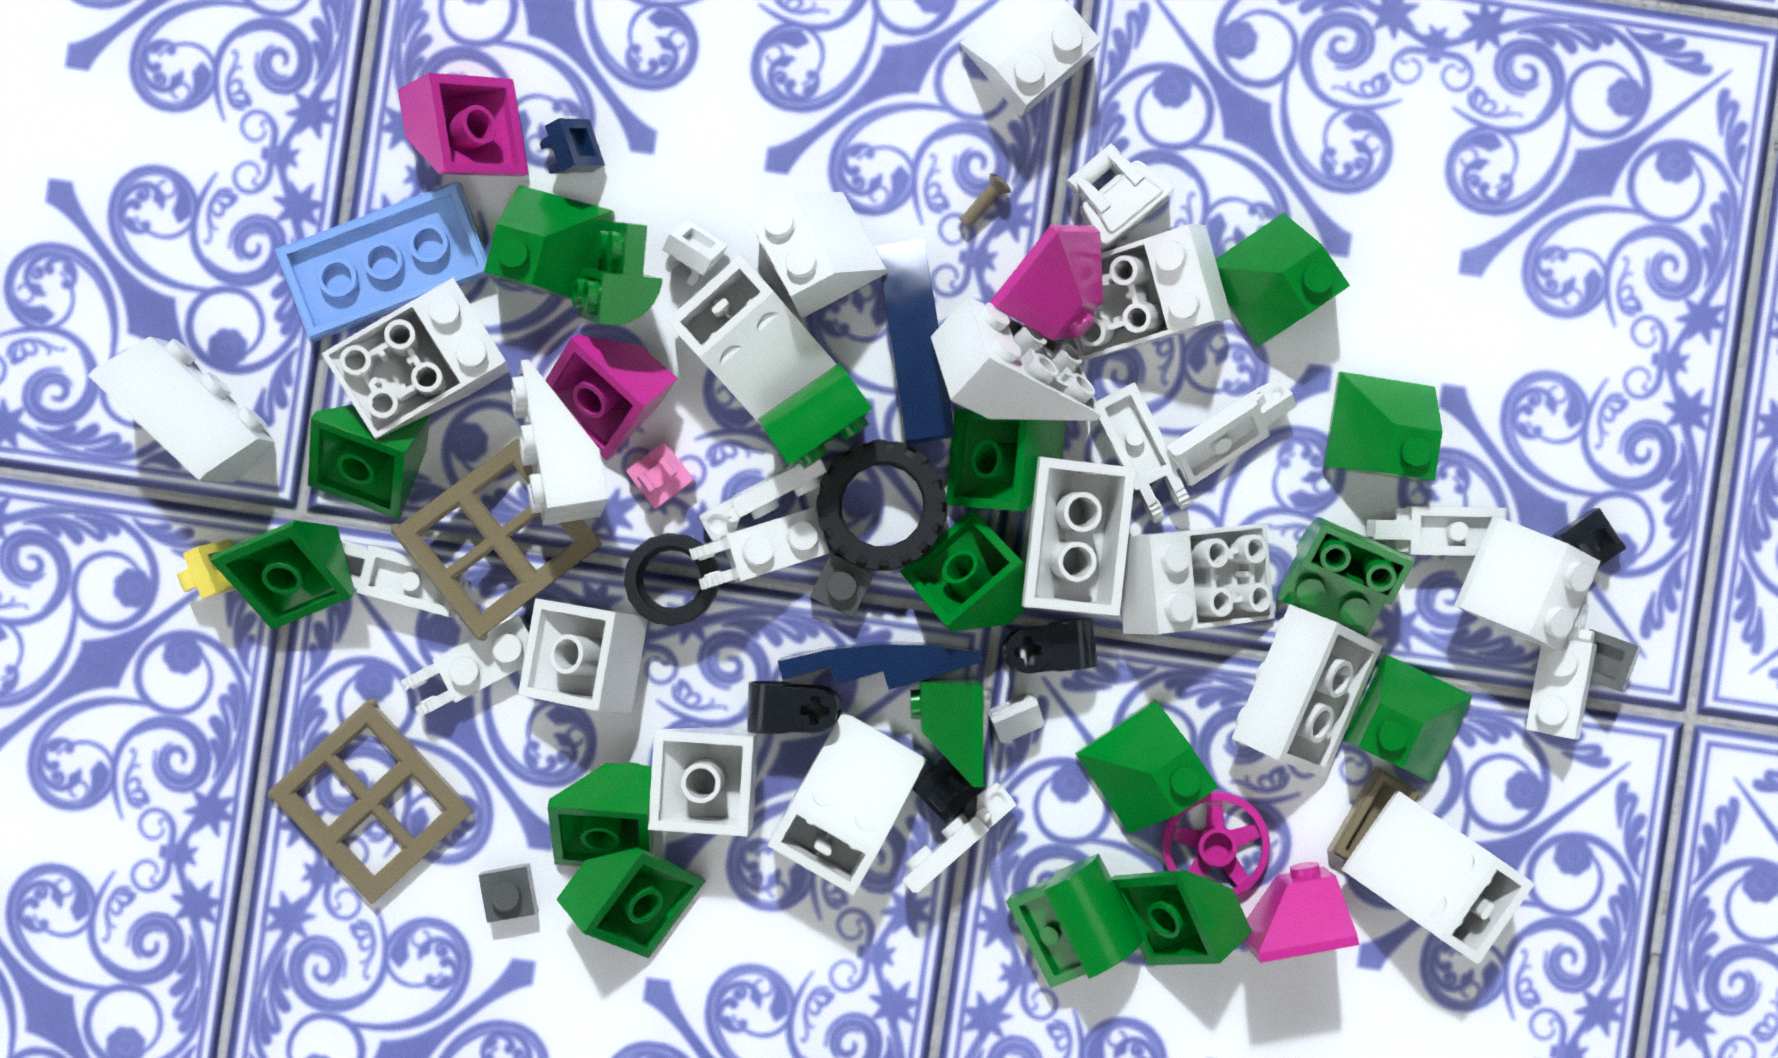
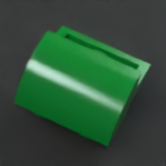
M605 220L604 230L598 231L595 242V256L597 260H601V269L581 267V278H575L573 282L572 305L578 308V317L597 324L619 325L636 320L651 308L660 293L663 278L643 274L647 225Z
M838 363L759 417L758 421L787 464L793 467L800 463L803 469H806L829 453L824 445L841 434L843 439L847 441L870 425L865 417L873 412V409L843 366Z
M1318 517L1307 527L1297 543L1298 553L1276 592L1277 600L1335 621L1367 637L1385 603L1391 605L1414 565V560L1407 554Z
M1099 853L1056 871L1052 878L1014 893L1006 901L1050 988L1085 974L1090 979L1107 971L1129 957L1138 949L1143 941Z

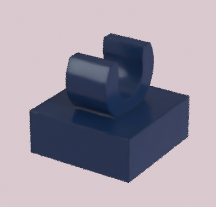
M558 118L545 125L548 136L542 139L540 147L544 150H553L557 160L556 164L548 167L549 173L593 172L605 166L590 119Z

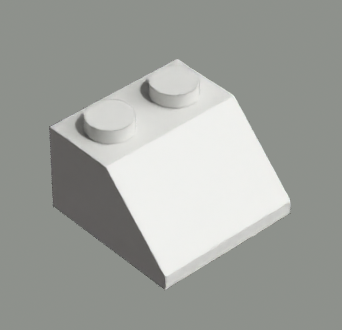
M1009 0L959 43V46L1022 118L1095 56L1101 40L1072 5L1065 0Z
M843 192L791 193L748 216L760 244L801 319L887 274L884 264Z
M1493 516L1454 606L1520 639L1562 651L1587 591L1592 584L1600 561L1570 544L1503 518Z
M535 598L518 695L598 712L632 714L648 619L639 615Z
M726 728L655 729L648 830L747 837L753 828L759 733Z

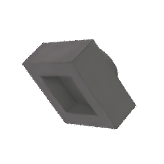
M831 553L809 597L853 618L875 574Z
M1590 629L1589 631L1595 632L1593 644H1597L1590 681L1625 692L1642 647Z
M530 863L482 871L478 875L487 923L534 915L538 911Z

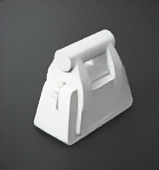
M1109 144L1066 180L1071 190L1076 195H1079L1083 202V206L1080 207L1082 209L1080 213L1085 225H1094L1100 231L1101 253L1112 248L1166 203L1174 190L1172 181L1141 161L1130 163L1122 157L1113 144ZM1111 169L1115 177L1099 191L1091 185Z

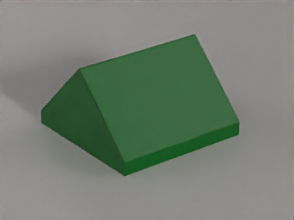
M294 520L213 554L210 560L272 630L350 599L355 592L338 526Z

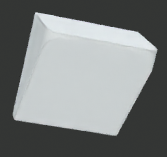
M1029 692L993 707L987 712L1002 743L1009 742L1044 725L1037 699Z

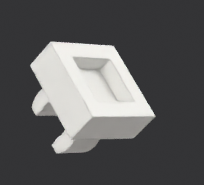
M686 220L669 234L662 248L664 252L670 255L666 259L665 270L671 272L680 262L691 268V275L687 280V284L692 286L721 260L728 244Z

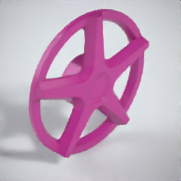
M1214 790L1180 814L1169 818L1163 827L1162 855L1168 871H1178L1172 858L1171 840L1196 850L1197 856L1189 868V872L1204 877L1213 866L1220 867L1237 885V887L1233 888L1236 896L1251 888L1259 880L1267 866L1270 855V837L1267 826L1260 813L1249 802L1237 795ZM1222 801L1233 803L1244 809L1254 819L1256 824L1232 830L1227 829L1224 823ZM1207 802L1206 826L1203 830L1176 826L1180 818L1188 810L1198 804ZM1261 838V857L1255 871L1248 877L1236 858L1237 848Z

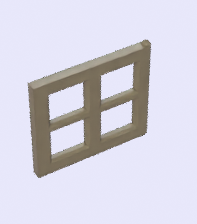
M518 438L403 523H395L391 526V533L476 639L480 641H485L488 638L487 633L602 546L600 540L583 519L559 523L574 542L536 570L510 537L541 514H532L529 506L501 527L476 496V493L513 466L527 484H530L529 475L533 474L532 465L523 466ZM457 507H460L485 540L446 568L420 535ZM494 550L520 584L481 612L455 579Z
M374 698L365 701L268 791V798L275 800L371 904L375 903L474 811L378 708V702ZM367 727L399 760L370 789L338 756ZM326 765L359 798L330 826L297 793ZM412 776L445 810L416 838L383 804ZM371 814L404 847L376 875L343 842Z

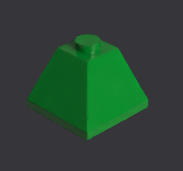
M519 185L497 222L484 272L499 281L572 300L573 282L575 278H581V267L599 269L601 260H597L595 256L596 236L599 230H604L605 220L612 221L614 211Z
M1282 213L1215 259L1228 307L1256 347H1259L1309 315L1350 286L1324 246L1285 213Z
M1338 372L1323 467L1415 482L1434 481L1443 433L1435 386Z
M353 404L315 411L310 423L308 486L399 520L427 450L430 415L379 439H375Z
M955 409L953 423L955 437L952 438L946 492L947 505L1025 512L1033 503L1038 457L1062 459L1066 420L988 419L970 409Z
M973 509L941 535L933 545V548L925 556H922L915 563L904 567L900 571L903 577L951 632L1007 625L1028 608L1021 606L1026 565Z
M1384 654L1343 740L1432 782L1473 695Z
M977 677L928 678L919 681L920 690H910L911 719H920L921 732L973 787H984L983 685Z
M1153 700L1075 752L1129 834L1180 814L1219 788L1192 746L1156 700Z
M605 763L549 799L547 809L555 865L581 866L587 859L637 847L653 854L655 830H648L652 766L638 763Z
M637 847L585 860L556 900L583 934L649 959L706 880L697 873Z
M1187 870L1114 875L1112 877L1143 938L1139 948L1147 965L1220 964L1252 933L1232 888Z

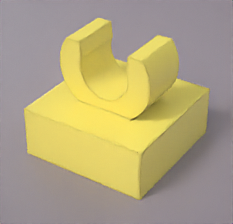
M230 540L197 546L183 553L188 569L176 574L183 592L197 588L201 599L236 590L210 561L213 554L232 547Z

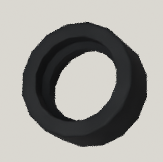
M666 533L649 538L634 550L626 564L624 585L628 600L639 615L655 624L676 626L693 621L709 609L717 595L718 585L703 590L700 587L694 599L689 603L677 608L663 607L654 602L646 592L643 581L645 568L650 560L659 553L674 550L681 551L691 557L690 549L705 544L689 535ZM714 556L704 560H694L699 567L701 578L705 574L718 571Z

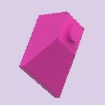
M427 73L398 89L405 137L439 174L520 177L528 175L513 79Z
M1050 225L990 302L1000 311L1050 340L1076 339L1082 336L1093 325L1095 321L1093 314L1103 303L1100 231L1094 225Z
M576 334L567 343L545 381L599 448L600 455L608 461L656 410L678 378L642 345Z
M1316 862L1295 864L1290 866V873L1276 875L1246 918L1252 933L1242 942L1260 963L1359 945L1358 935L1336 875L1325 867H1319V863Z

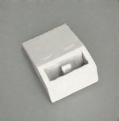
M1187 224L1101 253L1103 303L1093 314L1095 317L1093 325L1082 336L1074 339L1077 352L1082 357V361H1086L1232 319L1206 225Z
M741 254L667 320V323L759 424V417L836 365L834 360Z
M454 278L447 280L321 353L375 439H379L455 403L510 372L506 360Z
M967 295L931 336L950 399L988 419L1097 421L1101 417L1093 396L1095 389L1085 376L1081 366L1082 357L1068 343L1061 342L1058 344L1030 327L1009 318L992 303L985 305Z
M529 359L521 360L519 377H512L513 389L510 390L514 418H523L525 424L520 426L519 448L523 466L532 465L533 474L529 475L530 484L527 485L531 513L541 514L543 526L601 517L609 498L599 448Z
M1266 523L1129 536L1121 599L1123 634H1166L1275 619Z
M843 710L773 830L767 846L854 896L880 851L927 758Z
M1398 790L1394 792L1341 869L1477 965L1480 964L1535 885V883Z

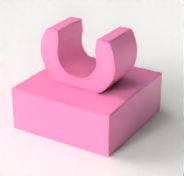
M665 441L626 470L627 474L656 510L695 481Z

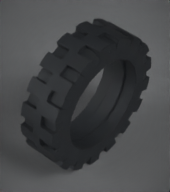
M878 439L849 448V451L835 458L831 463L832 466L827 473H824L821 479L816 508L818 509V521L822 532H824L827 541L835 551L849 562L862 568L890 571L915 563V561L925 556L933 548L944 528L947 516V497L938 471L921 452L902 442ZM873 466H892L905 471L916 481L923 498V513L917 528L907 539L892 546H873L860 541L848 529L843 517L842 499L847 485L859 472Z

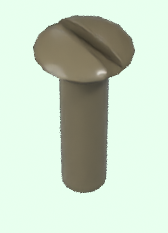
M989 174L990 184L959 218L968 228L973 226L1000 194L1011 193L1008 184L998 175Z

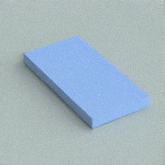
M458 181L275 249L308 339L313 342L388 315L451 278H454L458 286L462 287L490 276L484 272L488 254L463 188Z

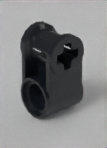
M1092 618L1051 622L1049 625L1011 631L1005 637L1001 646L1004 662L1010 668L1022 673L1032 674L1054 670L1055 672L1098 667ZM1025 637L1027 643L1034 644L1037 648L1036 653L1029 655V663L1025 664L1023 658L1014 655V648L1021 647L1022 638Z
M784 681L748 682V732L763 734L789 732L818 733L830 728L841 714V698L829 686L792 684L791 682ZM816 696L820 697L821 705L829 706L830 710L820 720H815V712L807 711L806 705L812 703Z

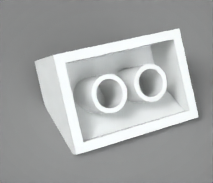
M148 337L97 366L88 374L103 391L199 481L235 483L274 442L263 431L267 426L265 421L250 408L243 406L240 409L227 397L231 393L230 388L212 373L208 372L204 375L192 364L196 359L195 355L176 339H171L169 342Z
M1038 457L1021 606L1120 616L1136 468Z
M1289 604L1284 617L1280 619L1276 626L1275 639L1268 655L1257 670L1256 683L1249 699L1237 716L1236 729L1231 739L1279 761L1326 778L1383 646L1335 621Z

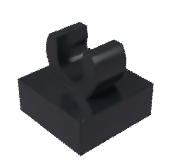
M1600 508L1590 509L1553 535L1555 539L1570 544L1599 560L1600 564L1598 567L1626 549V546Z
M945 756L937 761L912 787V790L946 824L981 790L980 787H973Z

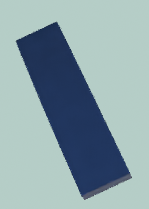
M924 239L876 246L877 254L887 270V274L881 276L906 444L954 438L955 432L949 393L931 340V336L939 326Z
M877 641L829 646L781 657L777 662L783 680L831 667L836 685L883 671L888 689L891 690L979 664L983 660L978 649L930 642Z

